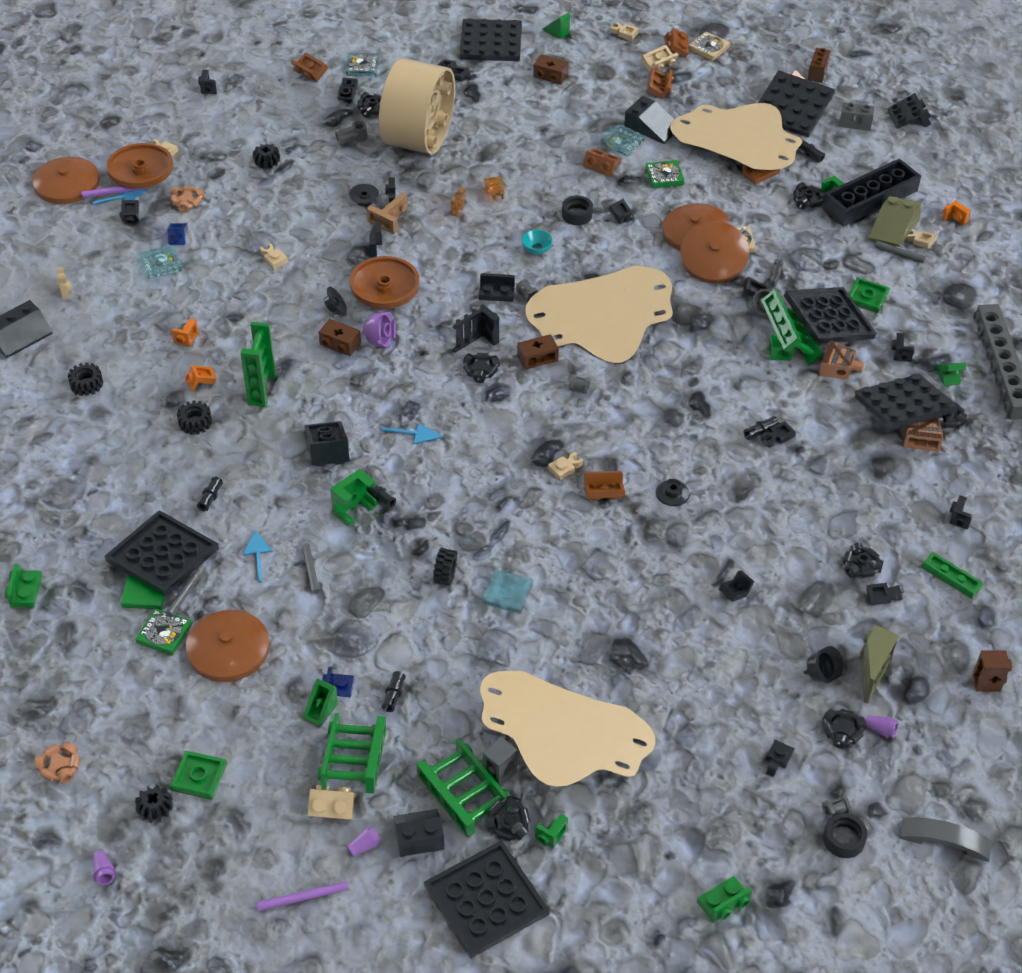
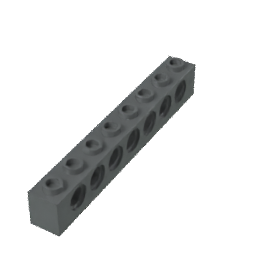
M999 304L978 305L973 319L977 323L978 334L981 335L982 346L986 350V358L990 361V369L994 373L995 384L1000 390L999 396L1000 399H1003L1004 411L1007 412L1009 420L1022 419V367Z

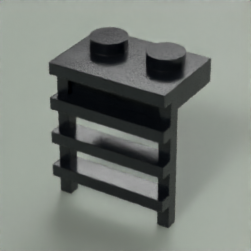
M482 304L479 310H472L471 315L465 314L463 320L457 319L456 324L453 325V329L456 330V347L453 348V351L456 353L481 337L485 338L493 346L498 344L500 334L499 316ZM463 325H464V341H465V342H463Z

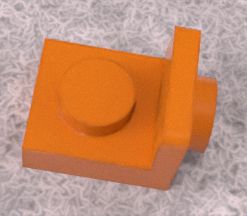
M955 200L944 207L942 220L946 221L949 218H953L964 226L969 221L971 210Z
M190 318L182 330L172 329L174 343L191 346L199 333L196 319Z
M192 365L185 377L186 383L190 390L193 391L197 383L215 384L217 379L212 367Z

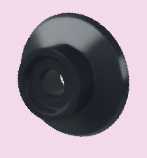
M370 184L356 185L349 192L350 198L359 206L371 205L379 195L378 189Z
M329 286L327 288V296L324 298L326 307L332 313L338 311L346 314L347 307L342 296L336 289Z
M668 479L657 486L655 492L657 499L667 506L683 505L690 497L687 486L677 479Z

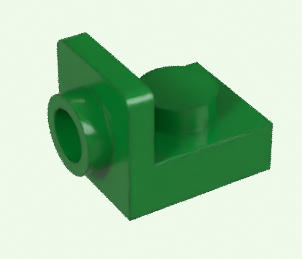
M833 176L822 182L821 191L828 192L844 183L836 176Z
M560 813L556 820L553 819L547 829L537 824L535 827V838L544 846L548 845L554 849L568 830V817Z

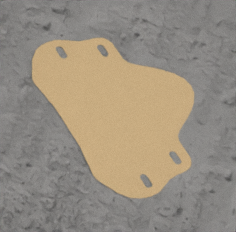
M766 103L749 104L728 110L711 105H701L692 112L677 117L670 125L672 133L679 141L727 156L753 169L777 170L788 167L794 162L796 150L802 144L800 137L783 130L779 110L773 105ZM703 109L711 110L712 113H707ZM681 120H686V121L690 122V124H685V123H682V122H680V121H681ZM785 139L794 140L795 143L788 142ZM781 155L787 157L788 160L778 158V156Z
M631 266L596 278L546 286L531 297L526 304L525 312L528 321L540 331L542 336L549 334L552 336L561 334L563 336L561 339L554 340L557 346L575 343L605 361L622 363L629 360L635 354L649 325L666 321L672 317L673 311L670 303L672 284L669 277L660 270L644 266ZM664 284L666 286L663 289H654V286ZM656 311H666V313L663 315H654V312ZM545 313L544 317L534 318L535 314Z
M498 671L490 673L481 683L480 692L484 703L482 713L483 724L489 729L513 738L531 773L547 785L556 787L568 786L582 780L597 770H608L625 777L634 776L639 769L642 759L649 755L655 747L653 730L643 719L626 707L595 700L563 689L524 671ZM488 688L499 690L502 694L491 693L488 691ZM490 718L500 719L504 721V725L494 723ZM633 739L644 741L647 745L641 746L633 742ZM619 761L629 765L630 768L625 769L619 767L615 764V762Z

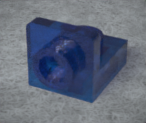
M171 223L168 226L169 245H185V234L188 230L187 223Z
M328 667L327 674H323L322 680L336 687L337 696L351 698L354 676L333 674V667Z

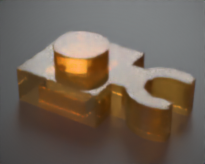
M501 177L484 178L488 194L492 193V200L495 201L496 196H501V199H504V185Z
M459 187L458 192L455 193L451 201L452 216L458 217L460 211L464 209L466 188Z

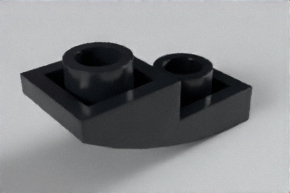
M343 78L337 99L353 101L358 88V79Z

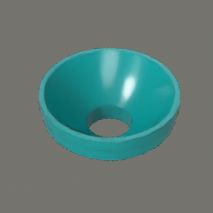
M533 229L526 232L522 237L523 248L532 255H542L552 247L553 238L545 230ZM538 246L542 249H533V247Z

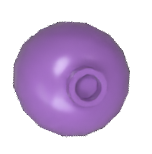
M376 312L366 320L363 332L372 345L386 348L391 346L388 343L391 338H395L396 324L395 320L391 319L390 315L392 314L390 312Z

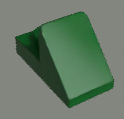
M966 363L937 364L936 369L944 386L961 384L960 370H966Z

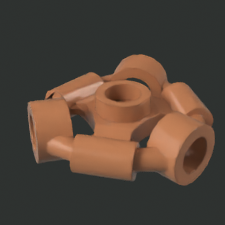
M175 186L171 190V202L183 213L188 212L191 207L195 208L204 199L202 188L195 189L193 186L179 188ZM192 193H195L197 198H194Z
M66 742L64 745L59 746L57 744L45 749L42 755L36 756L35 769L40 772L41 777L51 782L56 780L66 784L74 778L73 774L79 768L80 756L77 755L78 749L71 742ZM62 750L69 758L60 755V751ZM46 757L51 758V763L48 768H46Z

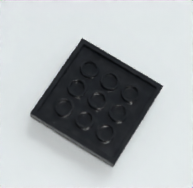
M463 19L460 60L520 61L522 21Z
M778 70L758 103L771 104L779 110L783 129L809 138L835 95V89Z
M844 287L788 290L784 294L785 299L816 344L829 343L830 341L843 342L874 339L877 335Z
M913 374L906 378H897L894 381L882 382L875 386L855 390V398L890 429L957 412L958 405L921 374Z
M159 510L105 555V561L166 596L219 549V544Z
M502 840L424 881L425 889L470 959L550 915L549 908Z

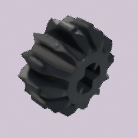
M267 143L266 145L260 144V147H255L252 155L256 166H259V168L264 167L265 169L278 166V162H280L278 147H274V144L268 145Z
M156 784L151 789L147 785V791L140 790V797L135 798V809L143 821L148 819L152 824L155 819L161 822L162 816L169 817V811L173 810V798L165 787L160 789Z

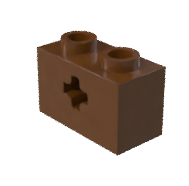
M825 48L815 49L807 80L823 83L829 65L831 50H826Z
M541 54L533 64V77L553 83L562 84L569 73L568 61Z
M329 319L318 332L320 345L351 356L361 344L360 330Z
M551 334L517 343V356L525 370L558 361L559 348Z
M981 650L972 674L976 692H1001L1003 685L1007 683L1008 672L1012 670L1011 659H1008L1006 650Z

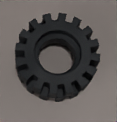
M85 362V365L80 363L79 367L75 365L73 366L74 370H69L68 380L70 388L76 395L78 393L80 396H83L84 393L86 396H89V393L93 395L95 390L98 392L102 388L103 378L101 370L97 365L95 366L93 363L89 365L88 362ZM84 378H90L89 380H86V381H80V380H82V379H84Z
M193 400L191 404L188 401L186 406L182 404L181 408H178V424L181 431L184 430V433L190 432V435H193L196 432L198 435L200 434L199 431L204 433L206 432L205 428L209 429L210 425H212L211 411L206 403L202 404V401L196 403V400ZM192 416H200L197 419H189Z
M439 549L433 571L434 583L451 586L457 566L458 553L456 550Z

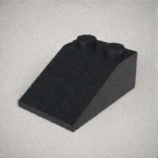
M642 96L625 111L624 127L665 144L674 135L670 129L674 118L656 101Z
M341 421L304 425L312 465L322 467L326 464L334 463L341 465L350 461L348 438Z

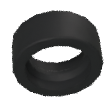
M575 195L563 201L562 218L564 221L572 225H584L591 221L593 217V203L590 199ZM581 208L585 211L581 213H575L570 211V209Z
M849 813L833 815L827 821L823 832V842L826 848L833 855L840 858L856 857L863 851L868 837L864 822L857 816ZM840 826L852 829L858 836L857 843L852 845L839 843L832 835L833 829Z

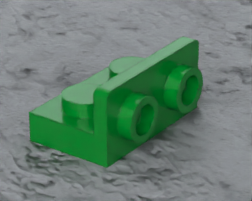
M14 564L13 571L9 573V586L5 588V598L8 599L10 607L35 608L43 576L41 571L21 570L19 564Z
M732 876L699 896L697 903L714 923L719 919L725 920L735 909L746 907L750 902L752 890L750 887L744 889L736 877Z

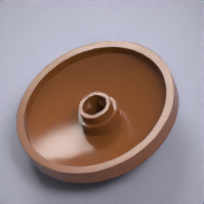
M136 143L122 147L115 151L107 161V172L110 179L116 184L127 188H145L164 181L173 170V159L170 152L162 146L151 143Z
M61 157L48 161L36 170L32 179L35 193L41 199L55 204H69L83 200L85 198H82L81 191L96 190L100 182L97 167L92 162L80 157Z
M702 203L687 204L672 210L663 221V236L669 245L681 250L683 238L696 225L709 221H720L730 224L728 216L715 206Z
M709 221L698 224L687 232L681 243L680 256L684 268L696 279L707 283H723L734 279L744 270L749 258V245L743 233L733 225L720 221Z
M378 256L367 259L358 264L350 276V289L353 296L359 302L373 308L388 309L404 305L416 296L420 286L419 274L416 268L406 260L392 256Z
M239 610L218 611L204 617L191 629L186 641L188 661L191 667L206 679L218 682L240 680L257 671L266 660L270 646L269 636L264 624L250 613Z

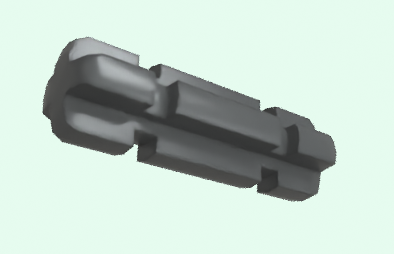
M776 259L774 261L769 276L773 286H776L784 263L783 260Z

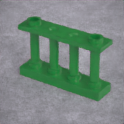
M773 290L761 300L785 351L789 352L794 347L801 350L809 366L823 355L819 345L815 343L794 310L785 307L779 292Z
M251 322L253 340L251 349L242 348L240 353L248 405L266 407L268 402L265 386L267 378H276L270 324Z
M335 713L333 722L329 721L328 734L330 736L323 766L318 768L317 779L321 780V790H326L328 779L361 781L362 784H365V793L374 794L386 736V717L377 716L376 725H372V727L339 724V713ZM339 733L371 735L373 740L369 739V742L337 738ZM335 748L368 750L370 755L365 757L335 755L334 752ZM332 763L362 765L367 768V770L362 772L330 769Z
M460 738L456 740V752L436 765L429 766L424 760L417 763V776L467 838L475 833V820L488 813L489 809L499 799L503 800L507 796H511L506 789H502L473 755L471 747L467 743L464 744ZM460 759H463L469 766L447 781H441L437 777L439 772ZM473 774L479 778L480 784L459 797H454L451 794L450 789ZM487 789L494 796L492 800L471 813L466 812L463 808L464 803ZM505 805L506 810L510 811L511 807Z

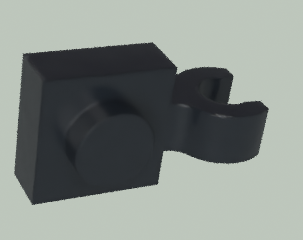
M887 583L870 584L866 587L871 606L889 604L891 599L895 601L903 599L902 593H904L902 585L888 587Z
M774 740L766 756V760L769 761L766 774L774 777L779 766L786 769L795 748Z

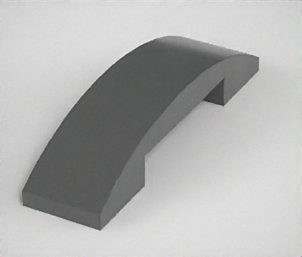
M906 817L902 820L899 839L922 844L923 840L967 851L966 856L987 862L990 860L992 840L981 833L958 824L937 819Z

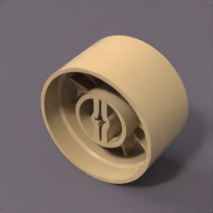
M399 58L394 63L384 85L379 109V133L384 144L431 155L439 150L446 137L454 107L455 78L450 68L407 58Z

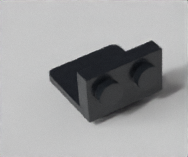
M916 93L888 108V112L897 129L919 117L925 127L931 124L929 120L931 115L928 109L924 110L926 105L923 99H918Z

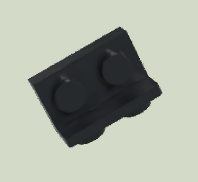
M480 274L479 300L513 302L515 275Z

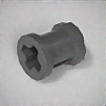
M527 279L521 280L516 285V291L520 294L522 293L526 301H529L538 292L536 288L530 285Z
M572 374L569 390L577 389L588 393L590 377L581 378Z
M839 795L835 800L822 802V809L829 820L833 815L850 813L851 805L845 795Z

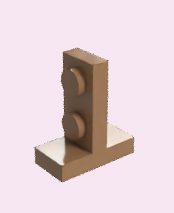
M401 193L382 210L370 205L367 208V221L372 224L380 221L382 229L395 234L398 231L397 217L408 208L407 195Z

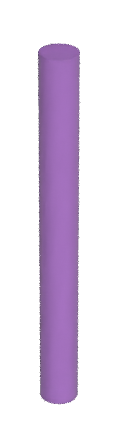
M117 186L81 191L82 198L149 189V187L127 188Z
M344 881L257 902L258 911L349 890L348 883Z

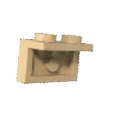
M664 45L642 55L641 60L649 72L652 68L660 71L667 65L672 66L679 54L677 52L672 54L667 45Z
M316 785V789H310L307 816L353 819L356 792H351L349 787H338V791H331L329 786H327L326 790H321V785Z

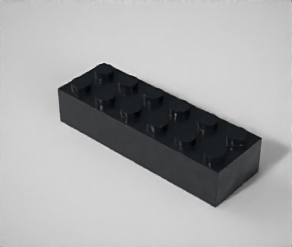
M899 158L824 193L822 209L844 227L881 209L889 196L902 199L917 192L921 175Z

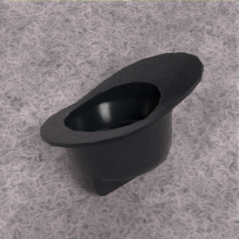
M833 646L819 650L807 659V669L804 671V674H809L811 679L816 682L830 683L842 675L844 666L840 652Z

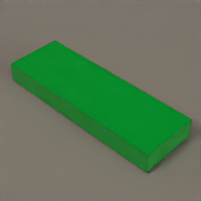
M934 552L921 566L922 569L971 599L974 598L984 585L980 580Z

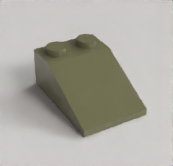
M889 196L880 209L868 240L880 241L900 247L921 219V203Z
M875 625L872 632H867L863 641L865 644L860 652L863 655L861 661L863 698L867 704L892 660L899 635Z

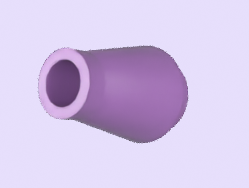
M868 715L866 727L886 738H894L898 729V721L891 717Z
M372 826L368 829L365 827L347 845V848L352 856L355 857L377 847L381 839Z
M102 850L96 851L92 855L93 879L99 885L110 884L115 878L116 871L107 858L106 852Z

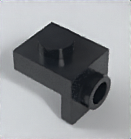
M202 70L201 76L198 77L201 94H217L216 81L210 79L209 70Z
M624 199L609 206V210L619 224L630 222L634 219V214L637 212L636 208L631 210Z
M122 200L121 212L119 214L122 222L134 223V221H139V200Z
M749 276L744 280L743 292L753 297L761 289L772 290L771 279L769 278L763 284Z
M897 333L896 339H892L891 350H894L893 360L912 362L914 347L904 346V333Z
M959 495L957 502H952L949 511L952 513L949 523L968 529L973 515L963 511L967 497Z
M739 570L733 580L721 583L718 590L733 602L747 597L754 584V580L742 570Z

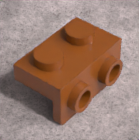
M673 27L664 37L665 45H667L671 53L674 51L686 57L689 54L688 35Z
M304 53L298 61L293 59L290 61L297 73H303L307 79H313L316 82L319 81L328 69L326 64L307 53Z
M652 68L649 72L647 91L663 99L672 90L673 70L669 69L665 75Z
M585 472L584 490L586 499L600 500L601 498L617 500L625 497L623 472Z

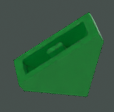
M568 12L542 28L543 31L559 39L563 38L570 32V13Z
M319 678L316 679L302 718L322 726L338 705L336 687Z

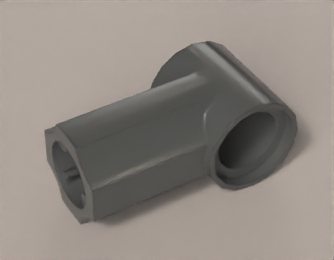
M361 120L355 121L351 127L336 131L335 136L338 144L354 140L357 142L366 141L368 138L366 123Z

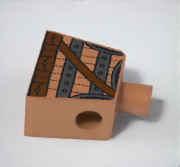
M830 341L821 362L819 376L847 380L851 371L862 373L864 363L855 360L856 350Z
M936 417L909 424L904 447L939 452L943 441L939 418Z

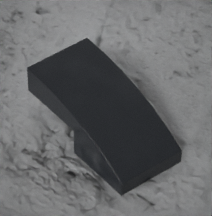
M443 59L437 64L450 68L457 81H463L470 75L469 68L457 67L456 61Z
M376 221L370 232V257H377L376 245H382L380 221Z

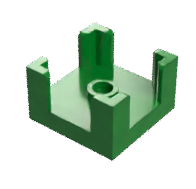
M358 469L330 488L332 512L346 526L354 523V519L346 512L357 504L361 503L369 511L377 507V500L366 491V486L376 487L375 480L361 469Z

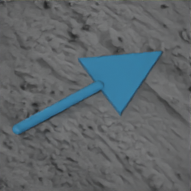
M147 190L122 192V195L93 201L92 204L95 205L119 198L134 200L147 192Z
M419 423L417 431L381 428L382 431L415 435L413 445L443 438L442 435Z
M255 530L243 555L256 554L258 580L262 582L260 553L273 551Z

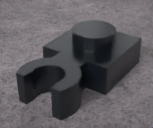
M388 177V184H385V193L389 194V203L396 198L395 177Z
M783 421L771 427L769 432L763 433L761 441L769 440L767 447L770 448L774 446L776 441L781 445L795 437L796 432Z

